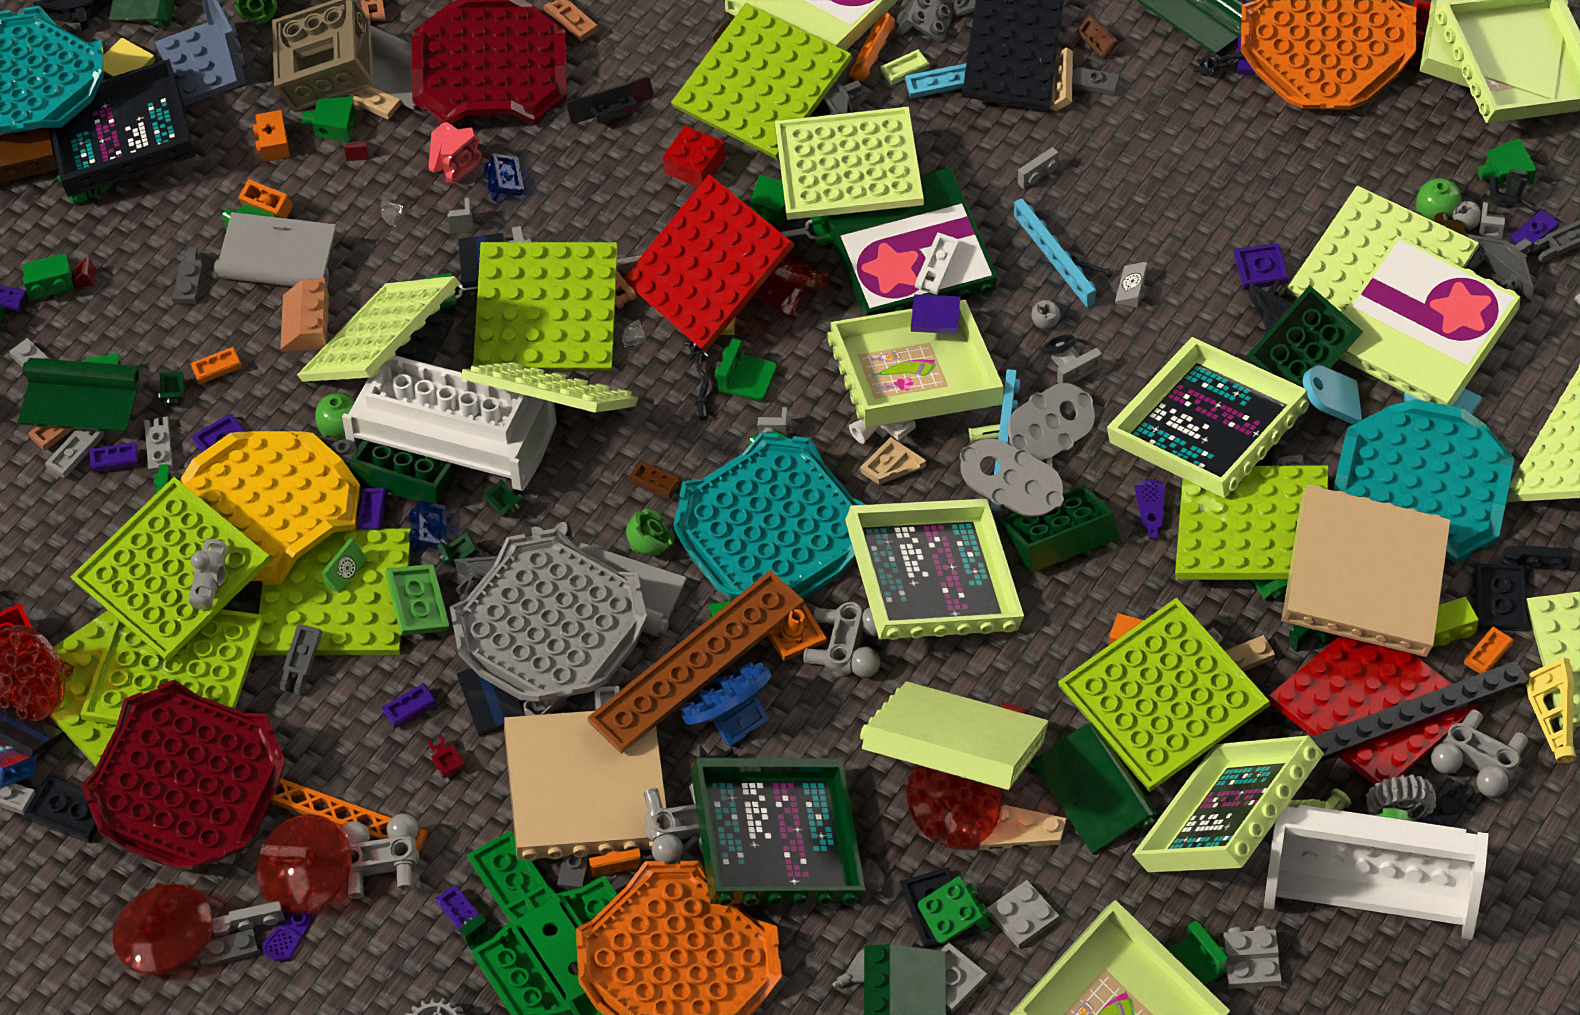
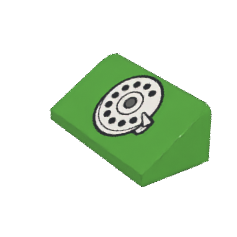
M350 538L322 571L325 586L337 593H340L367 560L365 554L353 539Z

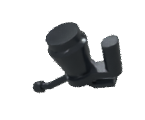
M1519 169L1509 170V174L1506 176V193L1499 192L1498 176L1489 175L1490 196L1507 201L1495 200L1494 204L1507 206L1510 203H1521L1532 211L1540 212L1543 210L1546 212L1545 208H1535L1522 200L1523 197L1521 195L1528 181V173Z

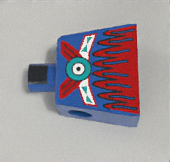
M0 741V789L34 776L37 754L30 757Z

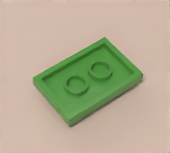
M434 565L387 568L385 575L401 636L448 631L449 622Z

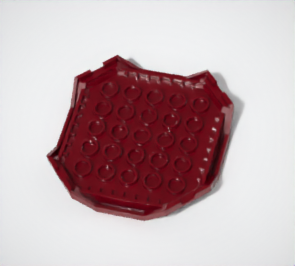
M455 0L412 32V101L423 111L428 110L432 113L434 119L440 124L447 122L451 125L467 115H514L532 125H536L546 117L547 111L552 107L556 109L567 100L565 28L534 5L524 0Z
M174 679L158 685L157 689L144 694L140 692L124 698L116 728L95 770L81 784V787L101 836L125 851L169 868L195 870L241 852L256 836L276 795L286 762L266 714L243 713L203 698Z

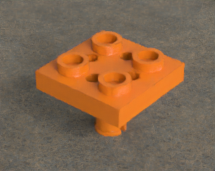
M805 603L802 608L794 609V613L790 611L788 619L767 635L782 661L804 653L805 648L813 649L825 644L827 639Z

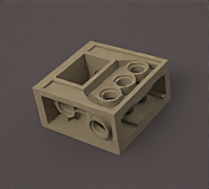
M332 0L272 20L274 87L293 112L314 106L319 99L342 97L373 86L370 20L356 0ZM339 15L335 21L330 22L334 16ZM299 28L297 33L291 35L293 30Z

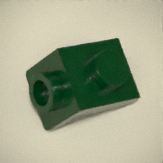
M184 372L159 373L160 393H158V398L162 402L165 401L166 405L179 404L180 400H185Z
M502 479L483 495L500 517H503L507 512L509 515H512L521 507L519 502L523 498L521 494L516 496Z
M468 532L463 533L449 545L443 542L437 544L441 560L446 565L450 564L455 568L454 559L473 558L480 553L472 535Z
M1294 625L1289 632V647L1297 652L1312 637L1324 645L1327 642L1328 633Z
M478 914L475 918H468L459 929L462 940L470 950L494 938L488 930L486 920L481 914Z

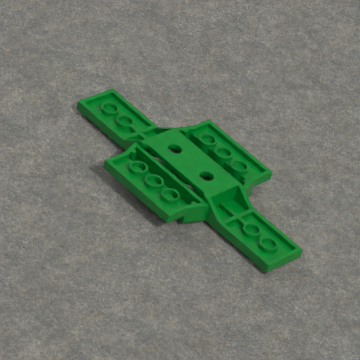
M511 830L467 854L468 861L509 921L494 938L471 950V954L510 1015H603L595 1008L579 984L578 975H572L569 972V968L573 964H578L577 927L591 921L617 896V893L606 877L603 875L582 888L556 894L546 884L532 861L517 860L515 836ZM548 925H554L558 931L553 936H546L543 934V929ZM522 932H525L565 992V999L521 935Z

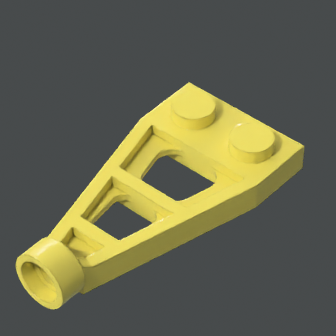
M1562 657L1527 674L1529 681L1526 686L1529 700L1552 752L1555 754L1556 762L1569 763L1576 759L1573 746L1574 679L1570 659ZM1560 689V705L1549 711L1544 702V697ZM1563 715V729L1554 733L1551 720Z

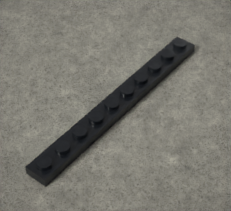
M1513 661L1312 736L1310 738L1324 753L1318 763L1526 686L1529 678L1518 663Z

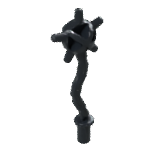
M1242 52L1227 54L1221 58L1218 55L1214 57L1208 55L1202 59H1197L1199 66L1194 68L1193 71H1201L1207 76H1213L1221 67L1227 66L1226 61L1245 57Z
M684 341L683 345L688 346L691 352L688 359L692 360L696 356L695 365L703 381L695 406L698 407L699 420L704 421L708 419L707 406L709 402L704 397L709 387V379L707 373L703 370L701 362L703 356L707 359L711 358L709 354L710 348L707 352H704L693 341Z

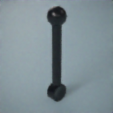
M1071 256L1075 265L1105 273L1107 277H1111L1114 273L1111 268L1104 269L1079 261L1077 257Z

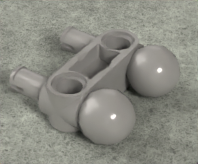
M854 602L844 603L837 609L816 607L814 611L816 622L834 624L829 648L827 650L805 648L804 663L825 665L827 670L840 677L847 676L853 672L862 678L871 677L876 674L880 668L878 653L872 648L860 647L863 631L869 636H878L870 607L867 609L861 608L860 605Z
M1472 709L1462 723L1454 724L1449 728L1443 743H1440L1432 751L1431 761L1433 767L1444 774L1455 773L1460 769L1462 763L1480 771L1476 778L1479 791L1491 798L1499 797L1506 792L1509 780L1514 777L1515 771L1521 763L1520 753L1528 743V738L1524 734L1517 732L1507 746L1476 730L1483 716L1479 711Z
M693 783L689 786L694 805L666 809L663 808L658 788H650L643 793L648 813L645 816V834L653 842L652 855L655 861H664L665 864L677 863L683 854L681 839L692 838L694 835L699 837L698 848L703 854ZM657 823L661 824L664 829L660 828Z
M402 813L393 816L387 825L389 838L370 841L368 828L360 822L351 821L340 829L338 839L342 850L339 854V860L342 864L343 875L348 878L349 898L360 899L364 897V876L397 871L398 890L409 891L413 889L412 869L417 865L420 856L419 851L416 849L419 827L414 817ZM408 849L406 854L400 856L403 850ZM359 857L357 862L351 864L355 858Z

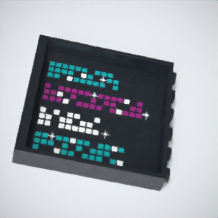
M170 59L102 80L93 101L61 128H50L60 180L68 197L196 157L177 77Z

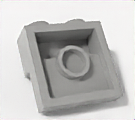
M1262 925L1255 927L1254 931H1243L1240 927H1234L1223 934V948L1228 954V989L1281 986L1276 929L1270 930L1268 926Z

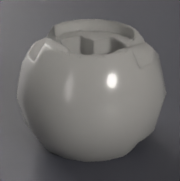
M1463 201L1453 211V220H1460L1464 229L1471 230L1478 226L1481 221L1482 211L1476 203Z
M1050 300L1037 302L1031 312L1033 322L1042 329L1054 327L1059 322L1061 315L1056 303Z

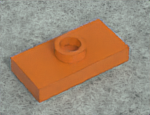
M234 347L190 363L199 384L242 368Z
M1492 627L1465 658L1464 664L1479 674L1489 671L1511 647L1514 639L1497 628Z
M639 848L623 852L611 851L607 855L589 858L592 877L633 870L642 866Z

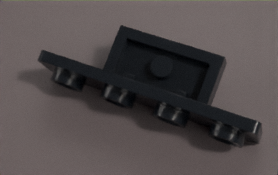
M646 76L567 101L566 106L572 123L593 117L597 124H607L618 117L632 116L634 112L639 111L637 102L653 98L654 92L651 80Z

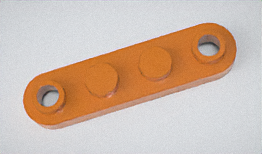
M889 13L882 15L876 21L853 63L848 76L854 81H864L869 76V70L877 61L880 49L885 46L888 34L895 28V19Z

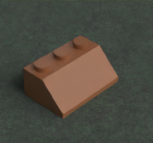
M325 278L303 279L283 294L281 352L321 350L327 344L329 293Z

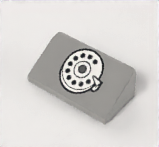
M1147 262L1124 266L1115 304L1138 307L1147 273Z

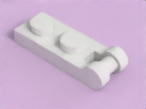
M937 232L917 277L915 288L921 290L925 288L930 290L932 294H938L941 283L959 245V239ZM927 275L934 277V281L927 280Z

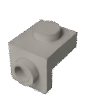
M782 407V418L758 417V435L760 432H778L787 437V431L792 430V416H788L787 407Z

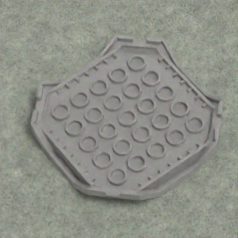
M558 528L540 531V535L525 537V534L507 537L494 566L465 600L450 606L458 655L481 678L520 700L544 701L592 692L607 684L635 648L647 622L638 573L618 572L580 551Z

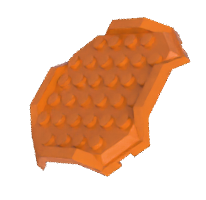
M1255 0L1242 5L1241 52L1254 72L1287 103L1302 109L1351 110L1369 102L1398 77L1415 55L1416 7L1401 3L1398 0Z
M645 861L628 885L597 916L576 929L579 984L595 1008L603 1015H753L774 990L782 977L781 962L778 954L777 926L754 919L737 904L728 906L710 904L706 871L700 861H680V864H665L664 861Z

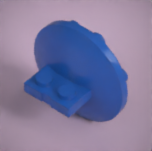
M751 662L741 667L740 671L726 678L724 675L711 681L712 686L706 690L702 688L692 696L693 700L681 708V717L686 724H702L713 721L726 746L733 745L746 736L745 734L749 731L755 730L769 720L756 697L771 678L772 674L769 668L762 663L753 665Z

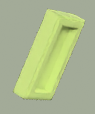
M919 49L880 66L881 73L891 86L905 80L906 75L920 73L930 68L929 62Z

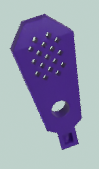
M1146 479L1135 484L1134 490L1142 525L1148 529L1149 539L1156 540L1158 539V528L1162 527L1165 484L1156 479ZM1154 517L1156 520L1149 521L1148 518Z
M310 898L304 907L296 908L262 943L265 957L275 962L288 961L292 958L314 918L312 911L317 906V901ZM297 917H303L302 921L295 922Z

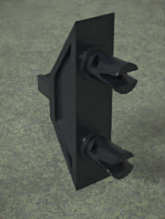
M40 0L33 2L34 7L40 6L52 20L68 23L79 22L81 30L90 29L87 19L94 18L113 0Z
M1279 279L1275 280L1268 292L1250 283L1249 298L1265 325L1264 336L1292 305L1280 299L1284 292L1287 291L1288 286L1285 282L1279 286Z

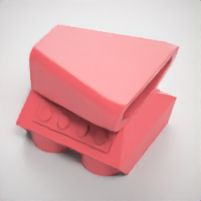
M444 122L431 133L429 170L432 172L444 170L446 183H458L479 165L482 153L476 149L479 144V138L473 134L472 127L458 130L449 123Z

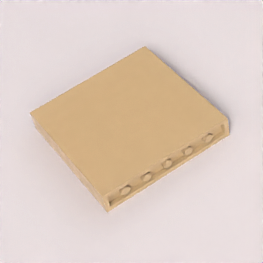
M1307 484L1301 496L1281 621L1427 657L1434 643L1450 519L1442 518L1439 515L1421 513L1415 509L1397 507L1391 503L1373 501L1367 497L1349 495L1342 491L1324 489L1318 485L1312 486Z
M595 711L504 717L517 860L559 859L574 854L576 857H585L591 854L607 855L611 851L623 852L638 848L640 851H652L653 842L645 834V816L648 813V809L643 796L644 791L650 788H658L663 808H666L656 726L621 754L588 722V716ZM657 823L660 828L664 829L661 824Z

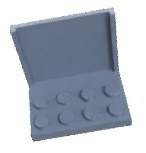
M202 0L207 23L155 41L162 60L170 59L185 106L246 84L242 68L245 62L242 54L238 53V51H241V46L238 39L235 38L238 34L234 24H229L228 22L230 18L227 10L221 9L223 6L221 0Z

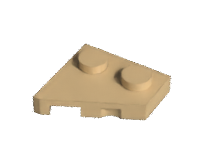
M890 437L860 469L863 475L880 485L924 468L926 460Z

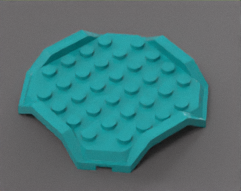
M40 6L24 8V12L11 14L10 10L0 11V133L9 134L36 130L37 128H61L93 101L104 77L102 40L99 39L88 43L58 27Z
M1413 399L1388 406L1348 427L1333 491H1342L1349 495L1367 497L1373 501L1391 503L1397 507L1415 509L1421 513L1439 515L1442 518L1450 519L1445 557L1457 564L1470 557L1471 553L1481 547L1485 549L1498 542L1514 457L1482 421L1464 408Z
M760 432L748 448L732 461L705 478L682 482L674 530L689 557L715 589L727 597L735 599L771 570L804 600L841 576L855 560L856 556L845 519L850 506L866 504L853 498L824 464L811 438L793 436V439L780 438L778 434Z

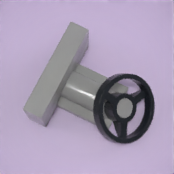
M1071 334L1055 337L1044 345L1045 352L1053 354L1051 358L1059 366L1058 383L1072 384L1100 369L1102 353L1098 348H1095L1080 356L1072 347L1075 345L1076 339Z

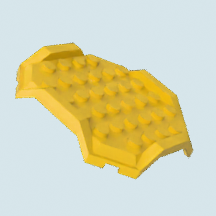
M302 431L229 433L195 457L179 480L270 556L272 560L251 580L262 581L263 585H281L296 560L334 532L356 530L357 507L361 494L360 484L345 462L314 433Z

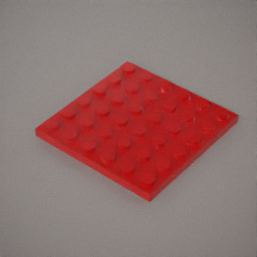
M709 174L623 279L635 292L699 348L707 352L795 244Z
M1339 636L1269 695L1268 700L1272 706L1309 735L1315 736L1452 685V683L1412 653ZM1479 704L1416 726L1338 757L1373 785L1382 783L1383 779H1392L1393 776L1395 778L1401 777L1447 737L1448 730L1452 725L1462 723L1470 710H1477Z

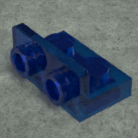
M493 153L484 166V174L487 175L488 180L487 190L490 192L491 200L497 201L500 193L522 196L524 186L518 157Z
M419 500L416 507L410 510L409 522L411 523V530L409 532V542H411L412 552H417L420 546L439 549L437 546L439 542L446 544L447 506Z

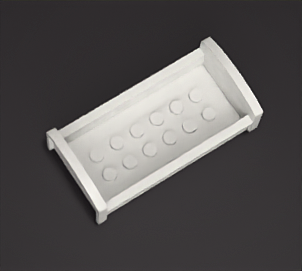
M394 356L388 362H384L380 366V372L374 377L367 379L349 414L344 413L342 416L346 439L352 440L357 446L363 440L511 478L512 488L520 491L524 490L536 472L556 426L554 402L461 379V372L399 356Z
M1287 805L1275 821L1264 908L1274 910L1277 896L1463 925L1462 939L1472 940L1485 875L1488 833L1478 832L1476 835L1466 833V829L1306 805H1299V808Z

